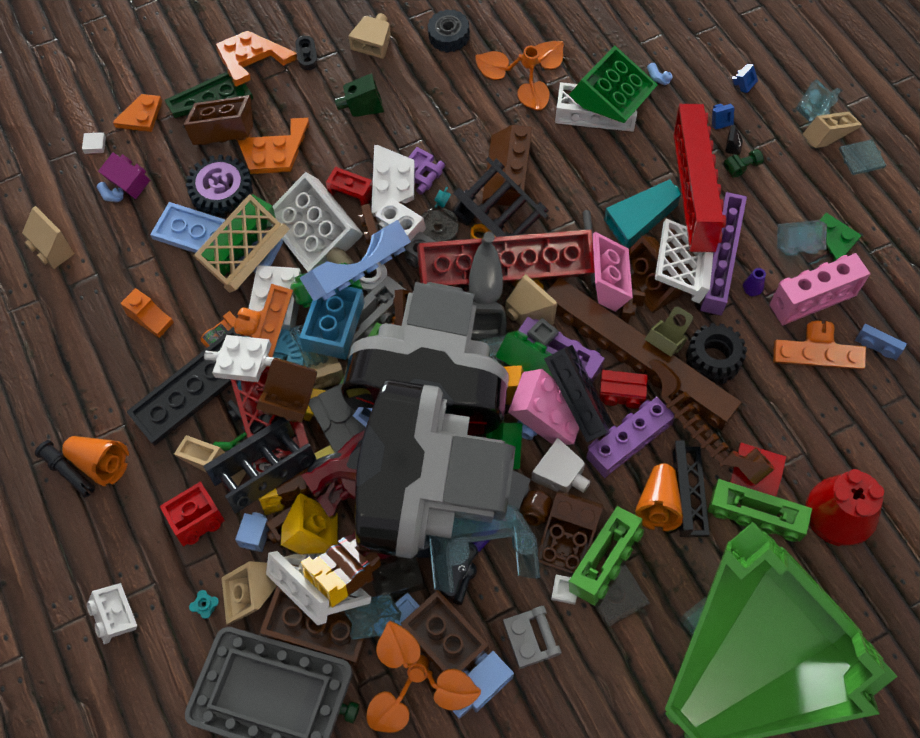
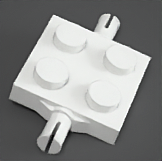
M226 335L219 352L206 350L204 354L205 360L216 361L212 372L215 378L251 382L259 381L261 373L267 366L271 365L274 358L268 356L271 347L269 339Z

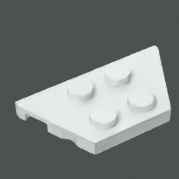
M374 145L373 217L390 198L401 204L414 200L415 161L379 145Z

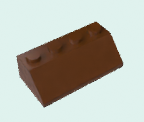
M510 125L491 135L488 157L493 161L497 158L505 166L503 171L525 192L532 127ZM487 163V170H488V169L491 167V165H490L489 163ZM498 172L484 186L482 203H485L506 181ZM512 186L495 205L511 206L521 194Z

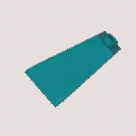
M669 179L607 207L604 221L619 243L630 249L641 236L647 234L678 206L681 196L680 189Z

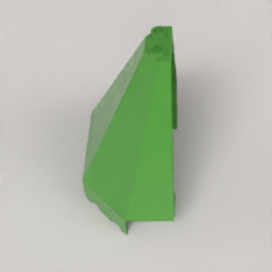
M752 522L727 543L665 710L667 711L666 716L674 725L678 724L683 729L685 738H764L878 715L880 713L874 695L898 676L883 661V657L875 647L862 635L863 632L787 550L782 546L779 547L774 539L765 532H762Z

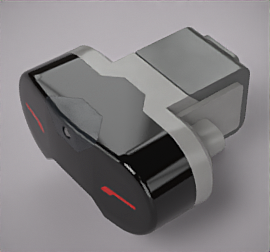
M415 282L413 293H408L402 326L382 324L379 327L378 335L360 339L351 346L341 387L344 401L355 411L358 407H363L364 409L361 414L371 419L376 415L368 408H377L378 411L386 416V418H381L380 422L396 421L416 425L423 386H436L442 390L443 399H447L446 414L470 417L467 435L481 436L499 428L504 419L509 374L501 364L489 357L490 346L488 344L471 340L476 306L473 305L474 293L464 292L461 288L428 282L424 284Z
M391 379L386 380L382 384L373 405L358 457L355 490V539L357 548L360 551L412 559L418 554L419 548L424 549L426 535L451 539L454 517L492 523L493 520H504L510 494L516 447L504 444L505 441L467 435L470 417L446 414L447 399H443V392L439 387Z

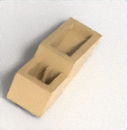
M186 435L174 455L206 472L203 466L225 452L218 446ZM241 470L231 476L237 486H239L246 472Z

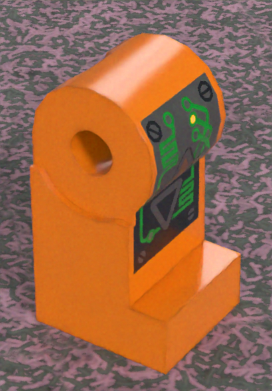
M230 311L223 316L224 319L202 335L201 342L206 348L234 327L236 317Z

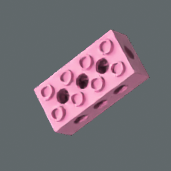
M857 253L850 256L843 255L835 262L830 264L826 262L815 270H806L792 279H783L779 283L769 306L782 326L857 296L869 277L870 272Z

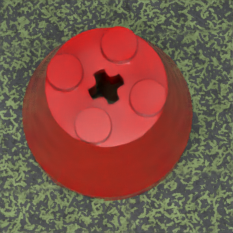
M858 469L824 479L811 490L806 500L805 506L812 508L809 525L821 539L832 545H859L866 541L878 526L884 489L872 476Z

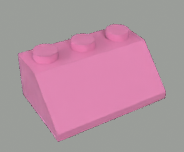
M594 232L593 251L598 303L616 312L633 298L629 249Z

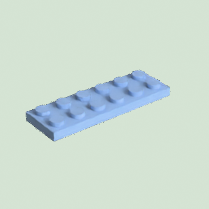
M169 202L150 235L154 240L196 253L225 219ZM283 239L275 245L259 265H272L283 244ZM258 241L254 242L251 246H256Z

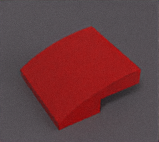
M740 443L738 453L746 456L757 447ZM757 448L771 462L775 470L755 485L739 467L734 466L729 482L776 497L786 456Z

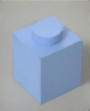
M253 512L252 515L244 513L235 539L239 547L263 552L268 536L266 532L269 531L266 524L268 519L265 515Z

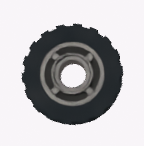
M446 9L434 14L429 20L427 26L430 44L435 49L449 53L466 46L467 41L470 39L469 21L462 12Z

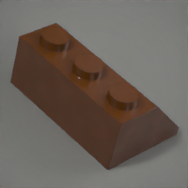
M250 95L194 103L184 123L192 145H207L213 142L223 143L228 140L248 138L253 128Z
M641 236L629 249L631 284L633 289L646 292L644 303L651 312H655L678 299L685 291L655 280L660 244L654 237ZM669 255L665 256L669 263L674 262ZM674 267L678 274H683L678 267ZM667 270L662 271V274L672 277ZM687 278L683 279L685 283L692 285Z

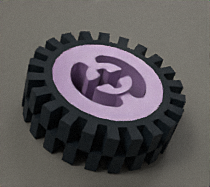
M214 155L209 156L211 161L207 162L204 158L201 160L202 166L197 162L194 165L196 170L191 168L189 171L190 176L187 175L186 180L188 183H186V188L193 206L198 211H203L206 214L211 212V215L215 217L220 213L221 218L226 217L225 212L229 211L231 215L233 209H236L249 194L253 193L252 181L248 169L243 162L240 163L239 159L235 158L232 160V157L227 155L226 160H224L223 155H218V160H215Z

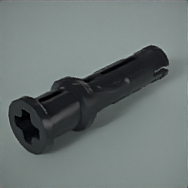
M51 440L42 442L36 448L35 456L42 458L48 463L47 466L50 470L58 471L84 498L90 496L84 489L85 487L91 493L94 492L95 486L67 461L63 453L54 447V443Z

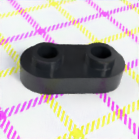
M301 36L295 42L298 63L302 69L312 70L318 64L315 43L312 37Z

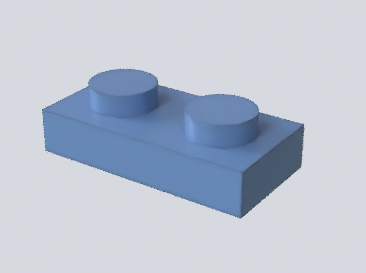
M864 324L855 341L863 346L878 351L883 356L897 360L907 343L867 324Z

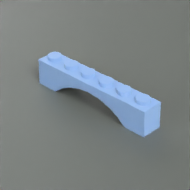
M396 220L372 235L367 253L360 262L346 265L326 261L301 276L300 280L313 301L321 297L326 300L336 294L334 289L337 288L341 291L351 285L350 279L355 282L365 276L363 271L366 270L367 273H370L379 267L378 262L383 265L391 260L392 253L394 256H397L404 252V246L411 241L399 221Z

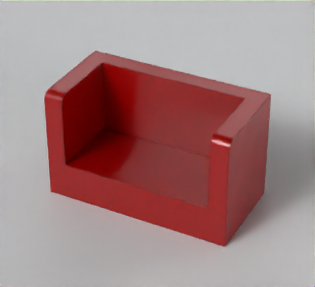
M335 167L326 181L327 190L332 196H334L336 191L360 199L361 206L369 204L372 199L373 183L371 179Z

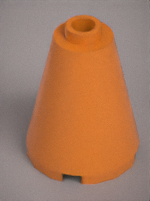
M71 436L64 442L62 447L63 455L101 486L116 483L122 477L128 463H125L126 456H129L128 448L119 441Z
M666 463L653 467L635 509L636 516L643 519L642 526L648 529L655 530L656 526L663 527V531H670L682 524L683 511L676 470Z

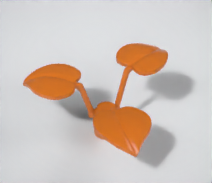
M549 41L536 46H527L524 49L523 55L519 54L518 58L510 66H508L509 60L507 56L498 51L477 54L475 60L480 72L491 80L503 79L506 71H510L521 61L525 68L530 69L529 84H522L518 89V99L528 108L537 111L543 110L549 101V89L541 81L533 83V70L536 64L539 63L542 68L547 70L558 68L563 60L564 42Z
M392 621L387 622L377 643V656L384 665L390 668H398L403 664L404 668H408V678L397 699L388 691L378 693L372 698L366 715L370 728L375 731L393 733L402 730L407 725L410 714L409 709L400 702L412 681L418 683L428 678L431 686L436 689L434 693L435 703L446 710L463 709L471 705L480 696L481 689L475 685L466 673L458 669H447L441 672L436 683L432 676L433 672L429 671V660L426 656L420 655V645L415 637L402 626Z

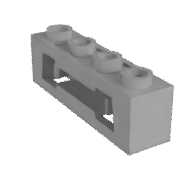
M389 276L364 298L365 303L357 325L359 330L355 331L351 346L356 341L368 337L376 322L388 324L395 314L393 305L395 290L404 288Z

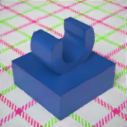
M746 64L742 70L737 71L738 75L736 77H732L733 84L739 85L741 92L746 93L758 82L753 64Z
M717 104L713 106L712 127L715 130L734 124V106L732 104L724 106L723 104Z

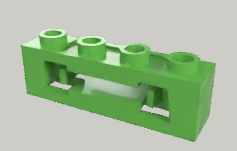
M718 479L714 486L707 512L712 513L714 517L719 519L734 520L737 524L744 527L753 522L766 534H778L783 536L785 540L800 542L807 534L812 508ZM778 513H779V514H782V516H780V517H777V516H774V515H777Z
M617 506L570 578L569 592L594 606L599 599L603 600L609 589L607 585L611 579L615 580L621 570L619 566L622 561L629 559L633 550L631 548L635 541L639 542L643 536V519ZM614 534V540L617 541V544L603 564L601 575L598 578L599 571L595 570V568L611 545V537Z

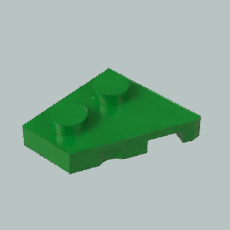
M827 212L813 228V232L821 240L824 249L829 250L834 257L833 262L841 256L847 255L862 236Z

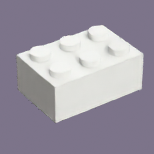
M258 265L249 309L262 311L271 284L290 289L291 284L295 281L294 278L301 275L300 268ZM293 295L282 329H286L292 334L295 332L299 305L295 303Z

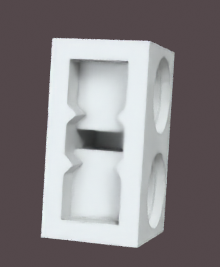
M390 198L375 214L377 226L380 230L396 220L399 221L403 229L409 228L404 231L410 241L419 232L423 233L426 230L423 217L393 198Z

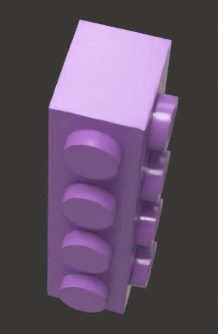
M658 397L652 401L646 400L639 407V411L635 414H628L622 420L623 423L621 425L611 427L603 439L593 441L588 446L589 450L586 458L606 478L672 426L675 419L673 412Z

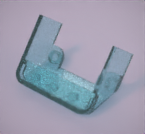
M507 505L504 520H493L492 523L454 517L451 539L429 535L434 589L454 592L452 566L461 565L466 562L469 557V543L512 537V545L516 551L518 576L534 579L540 578L537 540L519 509L514 505Z

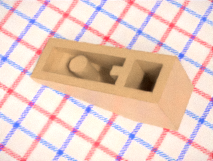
M850 112L816 116L802 135L807 139V143L815 148L825 147L857 130L862 124Z

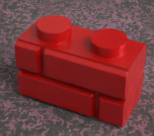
M602 370L599 397L608 406L625 404L628 408H639L646 400L648 375Z

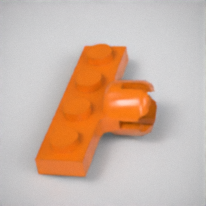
M271 284L262 311L241 308L237 314L238 318L235 320L234 331L237 334L251 338L269 339L271 347L268 356L273 358L293 290Z
M819 320L808 323L806 340L804 342L774 341L773 363L865 369L866 346L840 345L835 343L834 324L832 322L825 321V324H822V321Z

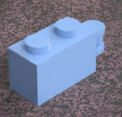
M494 651L489 655L487 653L482 654L476 660L475 664L477 666L471 672L468 670L464 671L475 685L481 689V694L471 705L460 710H453L459 719L471 708L477 713L513 679L514 672Z

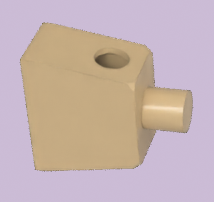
M382 13L377 14L376 18L363 17L349 34L350 49L384 59L391 36L387 17Z

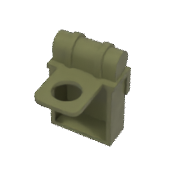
M675 307L666 322L660 320L651 328L645 340L671 357L674 353H678L687 341L688 337L684 333L693 321V316L682 308ZM676 314H682L685 317L686 322L683 326H677L674 323L673 318Z

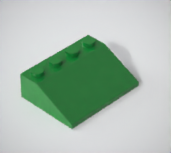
M614 45L581 79L569 96L583 109L625 123L658 84Z

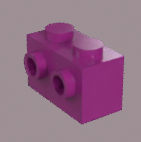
M112 153L98 172L134 199H137L151 181L145 175L146 170L138 164L135 166L131 165L132 161L123 154L119 157Z

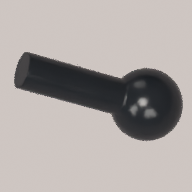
M473 562L461 583L458 595L454 597L453 603L457 605L463 604L469 581L477 574V567Z

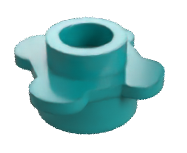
M448 187L444 191L439 190L434 199L437 202L434 208H437V206L444 208L451 196L446 191Z
M200 590L195 601L190 603L189 609L191 612L200 614L203 619H207L214 612L215 607L219 604V600L215 596L211 597L205 590Z

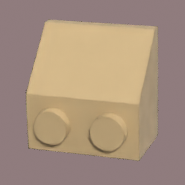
M36 206L33 207L22 232L27 240L24 243L32 252L35 250L38 252L37 257L44 265L48 263L55 269L73 256L74 252L62 232Z

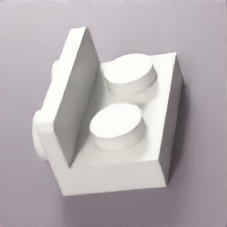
M121 583L92 591L87 602V610L90 616H94L96 635L98 638H102L104 644L110 643L112 637L136 630L137 624Z

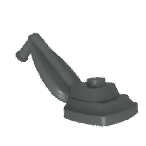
M492 232L484 234L481 240L482 244L475 253L469 275V292L474 293L473 305L476 306L471 340L475 341L500 340L505 337L506 313L503 306L496 302L502 294L503 274L498 253L492 244L495 239Z

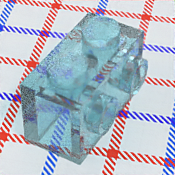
M815 220L778 224L777 249L785 253V255L794 256L798 255V252L804 251L808 254L818 253V250L826 249L827 224Z

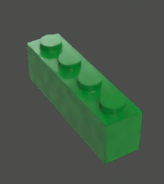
M252 194L276 218L273 206ZM248 202L245 206V215H256L255 207ZM233 219L231 221L232 230H242V219ZM246 219L247 230L257 231L256 219ZM260 219L261 231L272 225L267 219ZM219 234L217 236L218 246H229L228 234ZM232 234L233 246H243V234ZM247 234L248 246L258 241L257 234ZM205 249L201 254L207 261H215L214 249ZM218 249L219 261H230L229 249ZM233 249L234 261H238L244 256V249ZM219 264L220 273L223 276L231 271L230 264Z

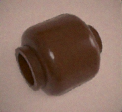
M531 490L523 498L520 506V515L529 525L538 526L544 524L549 518L553 501L545 491Z

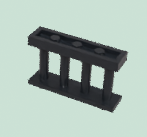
M490 157L486 159L491 167L469 190L463 191L461 188H458L453 193L496 237L523 235L541 215L547 221L550 219L546 214L549 210L541 202L536 204L503 171L505 166L497 158L494 161ZM498 172L506 181L484 204L481 203L478 206L473 201L476 198L475 195ZM513 186L521 195L498 219L492 220L488 216L489 210ZM528 201L535 208V211L513 233L510 232L507 235L502 230L505 227L504 224Z
M284 417L203 466L214 486L223 482L230 493L225 495L235 514L299 474L316 460V456L309 443L300 448L292 439L296 435L290 422ZM285 444L292 454L280 461L272 451ZM264 456L271 467L259 474L252 463ZM244 470L250 477V480L238 487L231 476Z

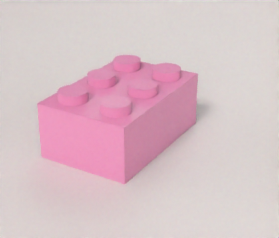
M543 369L523 372L508 412L552 445L557 438L565 445L574 444L579 426L555 379Z

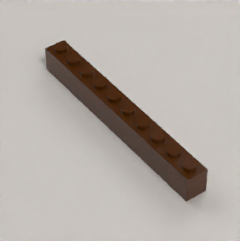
M559 277L547 290L546 293L557 302L556 315L565 324L575 327L582 336L592 339L601 349L612 353L618 361L625 362L632 367L635 373L648 375L647 379L655 387L662 388V382L648 362L654 359L668 365L680 377L682 383L680 391L673 398L675 399L687 391L690 397L682 403L685 405L691 403L695 408L691 412L705 418L711 426L723 430L737 412L741 404L740 400L674 355L670 357L646 341L645 335Z

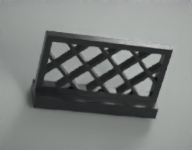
M573 345L544 358L586 442L608 433L614 424Z

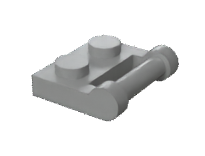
M539 606L531 611L503 620L519 669L562 654L560 647L556 646L545 615L547 612L545 606ZM533 619L537 620L547 650L542 652L539 649L530 621Z

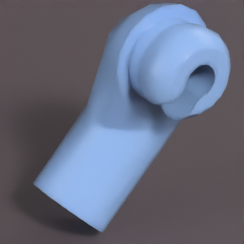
M650 63L647 66L650 77L654 82L667 85L672 80V74L667 71L663 74L660 73L656 63Z
M100 182L96 186L105 201L120 202L124 198V192L121 188H118V190L114 188L111 191L105 182Z

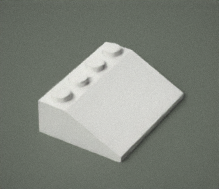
M307 172L273 205L275 219L290 228L283 236V241L307 272L327 261V253L333 248L338 247L347 251L363 235L361 230L319 179Z

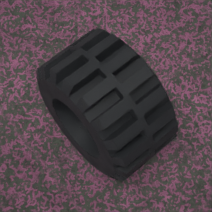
M711 323L709 327L704 325L700 330H697L694 336H692L686 352V364L716 385L718 381L721 384L726 383L727 380L731 381L738 374L747 352V347L744 346V339L739 338L741 334L738 331L733 332L732 327L726 328L724 327L725 324L721 323L719 326H716L715 323ZM705 349H718L724 353L727 359H714L706 353Z

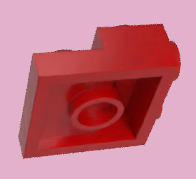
M201 481L159 506L183 547L187 544H195L200 536L208 531L214 532L218 530L221 523L225 521Z

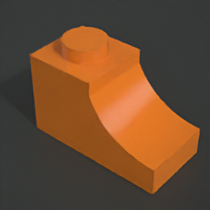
M136 288L120 303L128 317L158 338L174 323L172 318L157 307L151 298Z

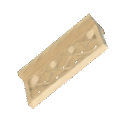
M249 194L193 256L224 284V288L230 293L238 289L290 228L284 223L281 224ZM248 202L255 207L256 215H245V206ZM233 219H242V230H232L231 221ZM246 219H256L257 231L247 230ZM260 219L270 221L273 224L272 228L269 231H261ZM219 234H228L229 246H218L217 236ZM232 234H243V246H233ZM247 234H257L258 243L256 246H248ZM205 249H214L215 261H207L201 254ZM218 249H229L230 261H219ZM233 249H244V259L242 261H234ZM219 264H230L231 274L227 278L220 273Z

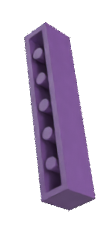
M728 192L724 196L722 214L726 215V227L722 228V242L718 243L716 252L713 253L710 290L702 299L700 311L722 316L725 309L747 196Z

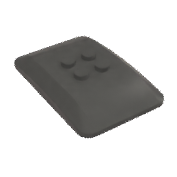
M225 627L217 633L186 707L185 720L194 727L226 738H330L352 678V667L343 659L233 627Z

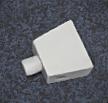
M558 438L533 470L531 479L556 492L561 490L567 493L572 486L584 493L591 483L590 480L581 475L585 466L584 461Z

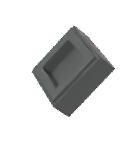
M543 318L527 332V336L530 339L545 346L559 334V331Z

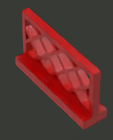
M270 366L266 367L261 375L268 373ZM230 379L243 426L247 433V438L254 435L250 431L254 420L267 427L272 423L276 415H273L269 423H266L256 417L260 410L257 409L254 416L244 410L243 406L247 399L258 404L259 400L250 396L255 385L264 389V384L252 382L253 385L246 394L238 389L236 381L239 380ZM240 394L245 397L243 402L241 400ZM247 417L251 418V421L249 422V424H248V421H247ZM290 422L296 435L292 438L300 448L308 444L303 422ZM280 448L275 449L276 451L280 452L278 454H275V456L278 459L287 457L290 454H292L290 450L283 451ZM264 457L255 461L254 464L256 466L268 461Z

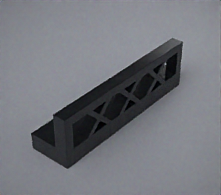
M685 440L675 441L672 447L673 468L676 470L683 511L682 524L679 526L680 537H709L700 447H685ZM686 453H695L696 461L692 466L687 464ZM689 473L698 479V484L694 488L689 485ZM692 494L700 500V506L696 510L691 507L690 496ZM694 516L702 522L703 530L693 529L692 518Z

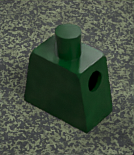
M372 73L344 84L345 96L335 98L337 109L341 110L349 107L353 117L384 112L382 99Z

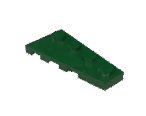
M227 71L164 101L173 117L178 118L189 115L194 103L250 95L252 100L253 95L245 83L234 86L232 77L229 76Z

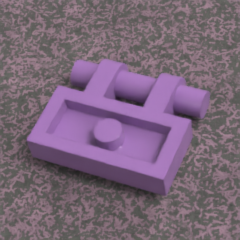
M416 147L408 158L415 161V183L419 184L416 191L422 195L432 187V182L435 178H439L443 173L442 170L445 167V163L439 161L436 165L433 164L434 156ZM426 170L430 172L427 177L422 176Z

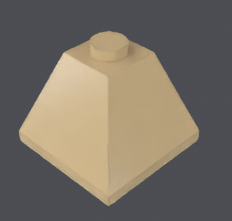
M525 274L507 299L505 312L509 319L516 321L520 325L524 323L527 317L533 320L543 318L553 325L557 302Z
M249 561L222 577L227 625H231L259 610L276 588V584L266 575L267 563Z

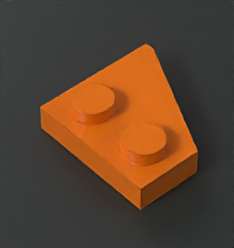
M141 94L114 120L115 128L152 132L162 104L161 96Z

